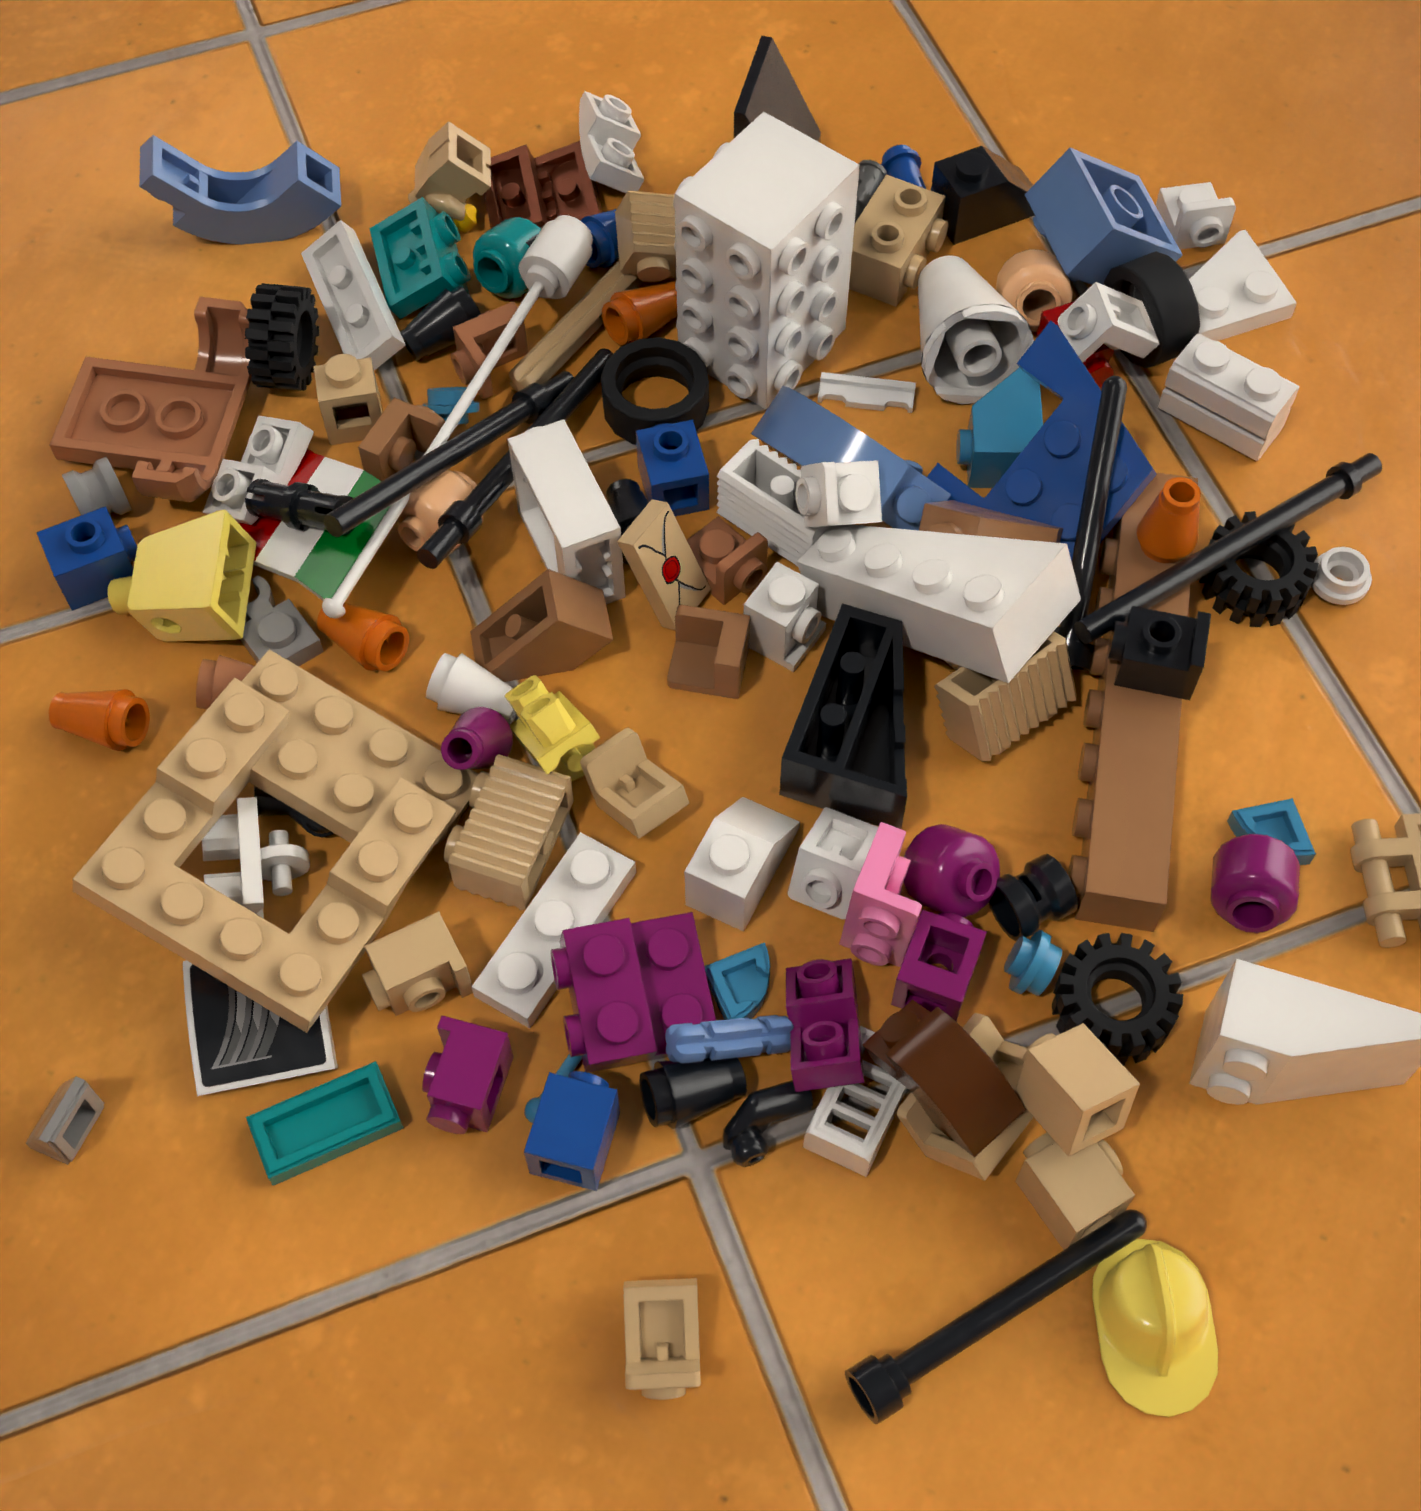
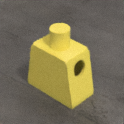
M226 509L144 537L137 546L132 576L110 581L107 590L109 603L117 614L129 613L156 639L165 642L242 639L256 542Z

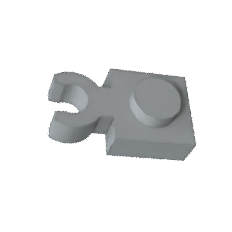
M260 576L254 577L252 581L258 597L247 605L243 638L240 640L256 663L269 649L297 666L323 653L320 639L290 599L275 606V600L269 583Z

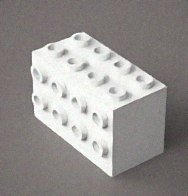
M763 111L730 143L722 144L713 158L693 177L689 176L681 182L674 194L673 207L675 208L674 249L676 251L675 290L677 291L676 328L678 330V341L696 351L705 363L708 375L726 385L736 396L749 399L766 410L783 385L794 389L801 378L802 372L815 359L820 361L826 357L833 347L835 339L846 328L860 165Z

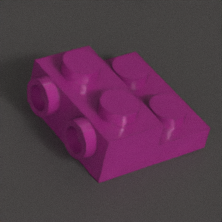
M693 912L634 923L630 922V918L565 929L562 930L559 941L561 948L550 950L557 990L569 988L573 1015L563 1016L570 1057L582 1055L584 1070L587 1073L667 1057L665 1033L671 1025L692 1023L694 1025L706 1021H716Z

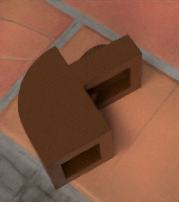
M912 999L899 1012L891 1015L883 1023L882 1027L862 1044L874 1063L913 1093L935 1127L974 1158L1026 1110L1005 1076L987 1053L955 1020L939 1007L930 1012Z

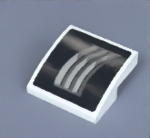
M183 961L186 1016L197 1096L338 1068L327 1006L306 1033L192 963Z

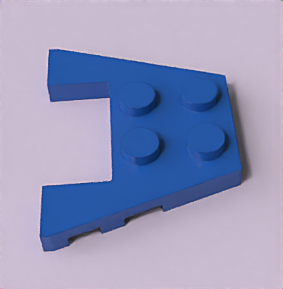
M1050 320L1017 362V365L1022 371L1063 401L986 497H981L939 463L936 464L927 478L951 494L947 501L954 500L1063 528L1060 543L1067 544L1072 562L1101 389L1058 325ZM1122 421L1100 543L1157 475Z

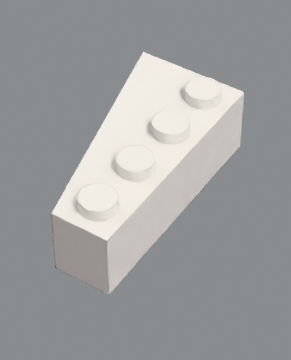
M862 525L830 526L796 561L800 573L819 584L817 610L821 612V616L836 621L843 603L902 621L903 646L1006 683L1013 679L1081 600L1066 543Z

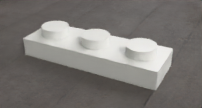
M340 220L306 248L301 255L343 353L350 354L356 359L371 357L373 369L376 370L405 346V342L355 230Z
M580 832L471 986L474 997L530 1029L557 990L550 950L561 948L559 941L562 930L602 923L635 876V861Z

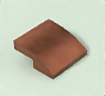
M580 141L533 158L526 144L491 157V166L489 167L491 170V188L484 193L491 228L506 219L522 217L532 221L542 229L548 221L554 220L560 215H569L581 221L583 217L603 212L596 181L589 178L584 164Z

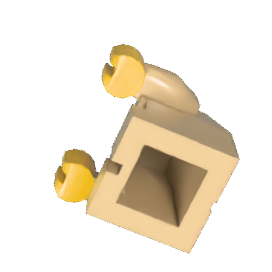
M448 121L427 141L415 165V189L408 195L410 204L423 197L438 213L444 211L453 218L458 230L464 233L470 231L477 224V210L475 206L465 202L473 194L483 195L491 188V170L489 169L491 166V149Z

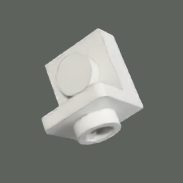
M1211 182L1160 188L1156 201L1158 211L1179 249L1225 244L1236 206L1231 197L1218 199Z
M1095 282L1058 318L1060 330L1082 362L1103 344L1113 350L1121 349L1141 358L1146 357L1160 344L1143 301L1098 282Z
M878 460L842 463L821 462L801 466V478L798 479L796 485V503L799 512L804 515L805 528L882 522Z
M825 807L799 847L788 889V897L839 919H846L853 889L878 827Z

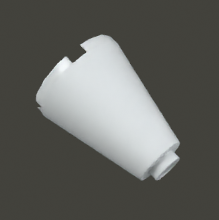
M952 255L942 256L928 263L921 271L918 278L921 366L924 377L942 399L959 404L976 403L1019 368L1017 362L1034 342L1030 326L1026 319L964 259Z

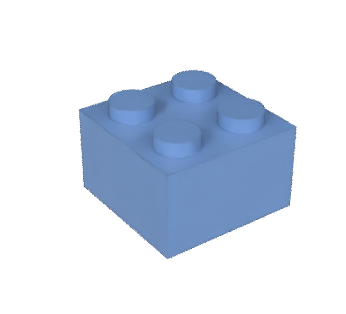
M1069 148L1025 194L1035 214L1033 217L1035 227L1048 239L1066 276L1073 282L1080 280L1092 285L1095 282L1104 285V280L1112 268L1155 251L1170 256L1175 262L1183 255L1138 175L1073 148Z

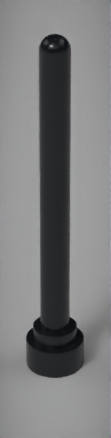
M1119 376L1107 378L1102 386L1074 544L1072 565L1081 600L1061 622L1060 627L1054 630V632L1066 638L1071 669L1090 670L1094 645L1084 644L1077 638L1074 632V624L1087 616L1127 393V384Z
M1130 1209L1124 1211L897 1357L893 1358L891 1355L885 1354L877 1359L875 1356L869 1355L845 1371L847 1383L861 1409L874 1424L881 1423L903 1408L902 1399L911 1394L910 1385L1141 1237L1147 1228L1146 1218L1137 1210Z

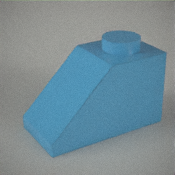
M1020 367L972 405L968 429L958 430L956 445L957 464H967L968 487L993 488L1043 426L1040 383L1022 371Z

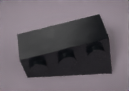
M842 603L782 756L779 795L823 809L828 807L876 826L883 822L899 829L902 828L907 801V779H905L906 738L903 712L904 666L902 621Z

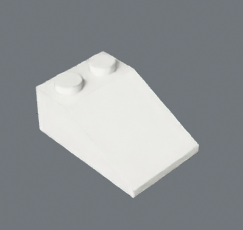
M1236 959L1205 1011L1189 1084L1207 1089V1093L1218 1101L1235 1105L1246 1104L1247 1102L1257 1105L1402 1085L1421 1066V1013Z

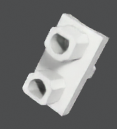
M257 797L237 798V814L222 815L202 839L203 861L240 859L241 872L204 874V883L264 918L262 879L272 881L274 895L285 896L293 891L292 879L304 875L310 868L308 851L301 846L289 844V834L286 830L271 831L269 833V846L260 849Z

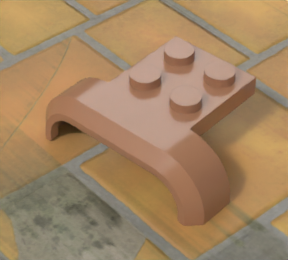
M199 297L194 311L199 335L198 357L194 370L85 356L49 444L57 460L94 464L96 460L107 457L112 467L134 469L132 480L139 493L143 496L184 502H193L212 486L217 476L252 379V375H249L247 369L250 359L245 357V348L248 347V339H245V328L249 329V321L246 318L248 310L241 301Z

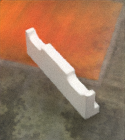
M821 372L817 403H822L823 400L829 399L843 401L845 407L884 411L886 407L891 406L905 408L908 413H912L916 382Z

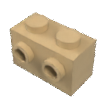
M886 175L854 224L849 289L897 307L908 287L916 289L919 275L926 266V257L930 251L937 253L940 250L947 234L949 223L942 219L945 196Z

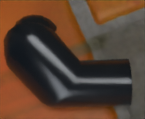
M791 1080L749 1094L723 1129V1147L725 1150H731L733 1161L739 1166L748 1167L763 1160L764 1156L768 1153L769 1145L763 1138L762 1133L773 1122L810 1111L813 1106L811 1090L795 1092L794 1083Z

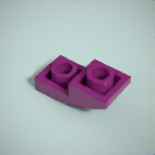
M818 959L809 961L802 966L786 968V1010L788 1019L793 1023V1030H791V1074L795 1092L864 1083L861 1031L852 959L836 961Z

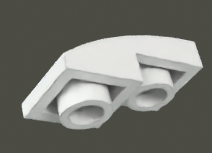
M584 91L579 105V134L582 156L589 178L624 193H627L628 190L638 191L645 179L634 159L633 149L640 139L641 133L631 116V108L615 96L606 94L603 98Z
M258 415L241 462L227 459L222 460L203 513L207 515L226 509L237 522L252 525L260 517H255L249 513L245 505V498L264 501V496L246 492L247 488L256 479H266L270 482L287 486L309 446L314 431L301 422Z

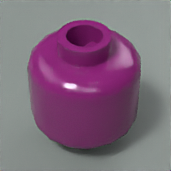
M938 824L927 827L916 835L905 852L904 858L911 860L903 883L907 893L923 906L940 913H954L967 917L976 914L985 907L996 892L997 880L1000 878V860L994 846L980 835L953 826Z
M1261 834L1237 836L1222 844L1213 857L1210 901L1216 913L1237 929L1253 933L1268 931L1288 921L1297 910L1299 898L1300 864L1294 850L1279 839Z

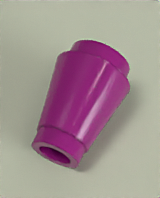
M486 707L469 709L458 718L449 734L444 738L441 745L442 757L454 769H489L494 765L495 757L498 754L506 757L510 754L513 744L512 730L507 720L493 709Z

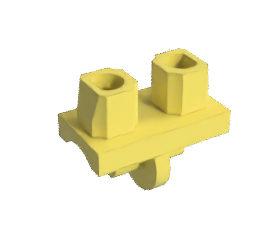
M536 675L529 677L507 692L504 697L519 718L510 724V728L517 740L546 774L554 771L570 776L571 781L583 777L585 774L580 761L582 757L595 749L593 743L600 738L591 722L560 691L555 694L553 692L549 693Z

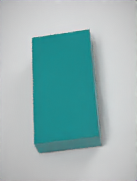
M376 1061L246 1117L267 1177L273 1186L404 1129Z

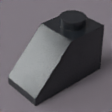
M979 146L934 162L931 191L945 196L942 219L949 223L946 235L953 245L1035 216L1025 197V194L1033 186L1022 169L987 148Z

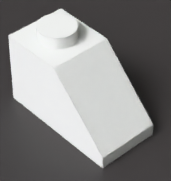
M741 797L713 819L684 871L685 905L744 932L800 827V822L745 797Z

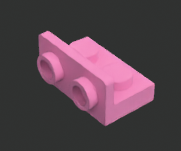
M883 822L878 827L853 889L839 945L850 948L853 955L866 963L878 966L890 963L901 967L922 905L917 901L900 895L901 887L911 860L899 856L907 831Z

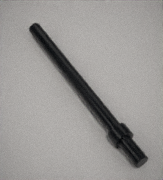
M605 348L598 350L528 429L545 426L563 419L566 422L601 382V374L606 361L613 353ZM509 450L463 501L457 500L453 502L438 520L439 528L417 552V557L424 566L430 569L437 568L457 544L467 543L481 527V517L514 481Z
M563 371L541 385L532 383L513 395L512 403L324 517V525L327 531L334 537L342 536L522 423L533 424L574 378L573 375Z

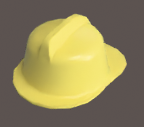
M1136 1239L1100 1262L1093 1275L1092 1301L1101 1359L1109 1383L1126 1403L1145 1414L1172 1417L1192 1411L1209 1395L1218 1375V1345L1210 1299L1199 1269L1182 1251L1162 1241Z

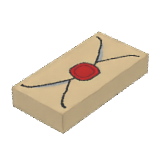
M651 499L617 543L661 626L675 630L677 606L688 605L697 607L711 588L668 502Z

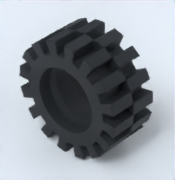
M261 283V285L255 288L256 294L252 293L250 299L252 309H248L246 317L249 321V329L245 328V339H248L245 357L250 359L247 369L249 375H252L251 381L257 387L304 391L307 389L306 385H310L312 380L311 372H314L313 366H316L314 355H318L316 337L319 336V326H316L318 309L314 308L315 297L311 295L312 290L310 288Z
M1256 511L1245 512L1241 522L1236 515L1228 518L1224 527L1219 525L1214 531L1209 545L1257 518ZM1294 523L1200 578L1199 583H1205L1202 589L1205 600L1216 597L1212 608L1219 614L1226 608H1229L1233 611L1229 620L1237 624L1240 623L1243 615L1249 616L1250 627H1261L1265 617H1267L1270 626L1280 624L1284 615L1290 619L1296 614L1299 606H1302L1318 571L1319 563H1314L1318 556L1316 547H1306L1310 536L1304 530L1294 535L1292 533L1296 524ZM1244 558L1261 560L1272 566L1280 578L1276 580L1253 578L1243 572L1236 564V561Z
M1105 933L1097 936L1093 946L1087 939L1077 946L1074 955L1069 954L1053 991L1055 997L1052 1002V1014H1060L1056 1024L1060 1034L1084 1023L1123 1066L1129 1056L1133 1057L1136 1064L1146 1060L1151 1050L1156 1053L1172 1030L1179 1017L1177 1014L1183 1005V994H1176L1182 982L1178 972L1170 975L1167 974L1172 961L1165 953L1156 960L1150 956L1155 946L1153 943L1144 939L1140 949L1131 947L1133 935L1121 933L1117 943L1112 944L1110 934ZM1107 978L1126 982L1139 993L1142 1002L1141 1012L1136 1017L1125 1021L1105 1016L1095 1007L1092 1001V987L1097 982Z

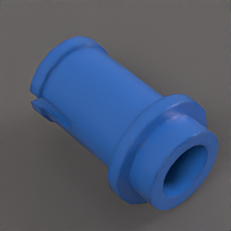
M896 145L884 153L881 165L887 171V175L926 189L919 170L921 158L915 150H912L907 145Z

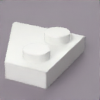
M1246 230L1239 231L1189 279L1198 302L1200 317L1199 334L1215 341L1292 318L1297 304Z

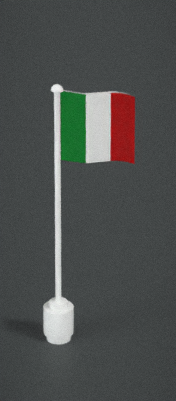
M560 215L554 220L548 221L542 227L519 263V272L526 287L529 289L528 293L424 455L447 442L538 297L560 299L565 297L592 254V234L589 228L579 219L569 215ZM307 448L287 486L295 482H302L316 486L321 493L347 495L355 498L381 481L363 469L316 454ZM411 493L356 526L349 534L340 537H334L327 530L312 526L307 531L292 529L286 526L283 520L260 517L252 525L239 524L256 542L253 565L298 582L323 601L322 609L325 615L336 619L346 613L343 607L344 602L404 510Z

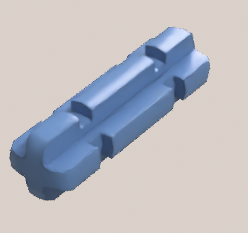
M769 1015L758 1016L756 1019H749L748 1017L706 1021L694 1025L692 1023L674 1024L665 1033L667 1043L666 1054L670 1061L683 1064L702 1062L704 1059L709 1058L711 1060L758 1056L766 1052L767 1054L786 1053L791 1049L793 1023L787 1016Z

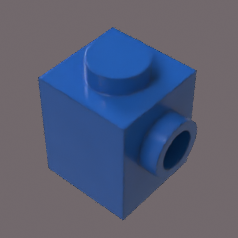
M693 420L672 424L662 423L651 428L636 430L638 469L648 502L651 499L668 502L674 516L709 510V472Z
M106 506L36 532L52 573L72 611L108 597L107 590L111 580L132 576L133 566L131 562L135 561L137 545L128 525L119 528L115 527Z
M572 1071L566 1077L549 1072L524 1149L529 1173L597 1191L620 1115L617 1089L609 1088V1083L606 1080L591 1073Z

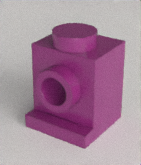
M922 909L896 979L891 1005L902 1009L913 999L930 1012L939 1007L957 1022L987 932L975 928L969 920L960 915L943 912L935 914ZM932 964L944 965L949 971L933 966Z
M441 1016L437 1029L444 1050L442 1053L433 1052L427 1063L422 1083V1090L428 1093L427 1098L431 1105L426 1120L432 1126L454 1134H465L468 1128L488 1133L514 1058L508 1033Z

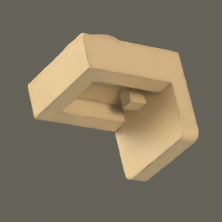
M630 728L623 729L586 754L580 761L597 806L638 839L663 824L668 818L690 804L683 784L647 759L638 734Z
M697 1278L624 1281L625 1388L628 1390L641 1389L642 1396L645 1398L664 1400L685 1395L686 1388L701 1386Z

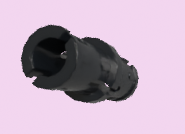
M256 479L249 485L246 492L263 495L264 501L245 498V505L251 515L283 520L286 526L292 529L307 531L312 526L327 530L324 525V517L353 498L347 495L321 493L316 486L302 482H295L290 486L270 482L266 479ZM354 528L351 529L350 531H348L347 533L343 534V535L349 534L350 532H352V531L354 530Z

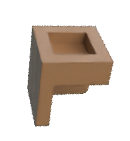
M678 605L675 615L676 641L667 675L668 686L672 689L738 699L749 652L750 615Z

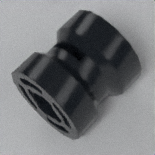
M1044 854L1026 863L1023 873L1017 876L1010 874L1000 876L997 880L996 892L990 899L989 906L1002 930L1011 939L1017 941L1021 936L1027 938L1035 934L1040 927V923L1047 919L1060 921L1075 913L1078 908V898L1075 888L1062 865L1054 857Z

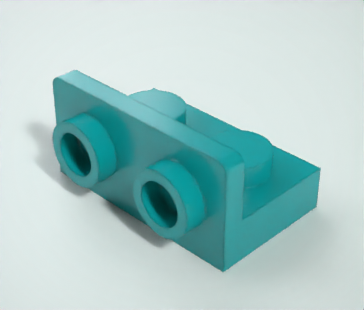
M421 197L369 228L386 302L389 309L399 319L430 303L444 288L451 291L460 285L469 294L466 282L471 280V275L466 263L459 255L456 245L461 240L460 233L454 221L446 212L443 211L439 214Z

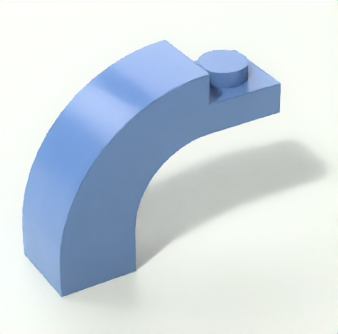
M154 135L140 147L139 187L149 192L156 199L165 201L173 206V226L204 239L240 245L283 241L313 229L341 207L340 168L299 141L294 142L272 163L248 172H225L210 168Z
M784 385L751 433L772 449L787 457L793 463H796L799 467L821 462L842 463L878 460L882 521L892 528L919 530L924 504L947 501L951 496L949 492L915 470L908 462L806 396Z

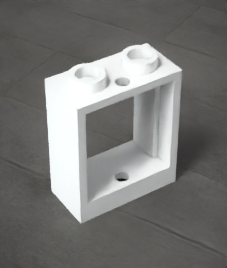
M563 419L545 426L533 427L520 435L508 438L518 512L546 569L602 589L606 604L625 598L622 550L617 543L621 537V527L565 420Z

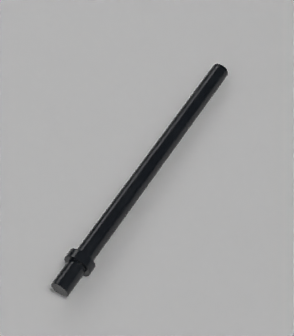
M1367 453L1352 463L1340 462L1327 471L1326 478L1075 622L1074 632L1077 638L1084 644L1093 642L1112 631L1115 621L1127 622L1132 606L1149 609L1335 499L1345 500L1360 492L1364 482L1381 473L1382 464L1380 459L1375 454Z

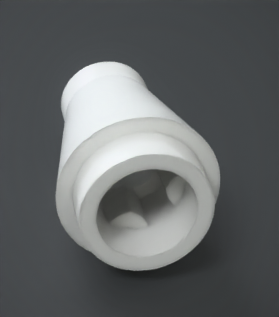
M447 653L441 656L426 690V698L438 703V710L462 715L469 709L486 707L500 713L509 725L516 715L504 697L507 692L513 689L511 686L463 653L458 657Z

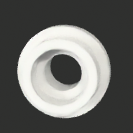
M1335 547L1318 556L1314 562L1319 563L1311 587L1322 599L1338 605H1348L1360 601L1367 594L1372 582L1370 565L1365 556L1359 551L1349 547Z

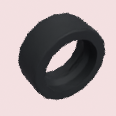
M1155 251L1114 267L1109 271L1104 280V285L1143 301L1160 343L1144 358L1121 349L1120 351L1133 364L1142 368L1156 366L1178 357L1193 337L1199 333L1200 328L1198 302L1192 284L1183 269L1170 256Z
M661 337L638 339L620 347L606 361L601 374L604 416L616 435L631 444L637 445L636 430L651 428L662 423L672 424L693 420L697 431L704 424L709 409L708 374L705 363L693 349L679 341ZM649 377L673 379L685 386L689 392L680 402L667 408L657 409L636 406L622 396V392L630 384Z

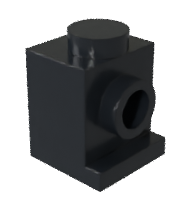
M1132 606L1127 622L1115 621L1110 637L1107 658L1118 660L1114 685L1190 700L1204 668L1211 614L1198 611L1196 618Z

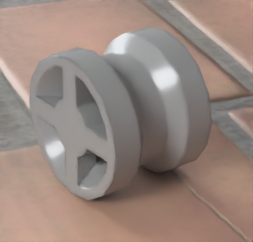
M107 457L96 460L92 469L83 473L72 470L62 474L81 515L105 506L109 513L115 512L120 515L132 510Z

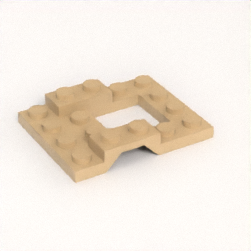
M269 649L242 681L234 678L161 762L157 767L156 782L73 878V892L307 1033L365 953L366 949L364 946L372 943L383 928L405 886L436 844L448 837L470 806V794L478 773L472 769L458 770L450 767L444 761L440 750ZM249 782L351 843L330 870L326 886L290 934L179 868Z

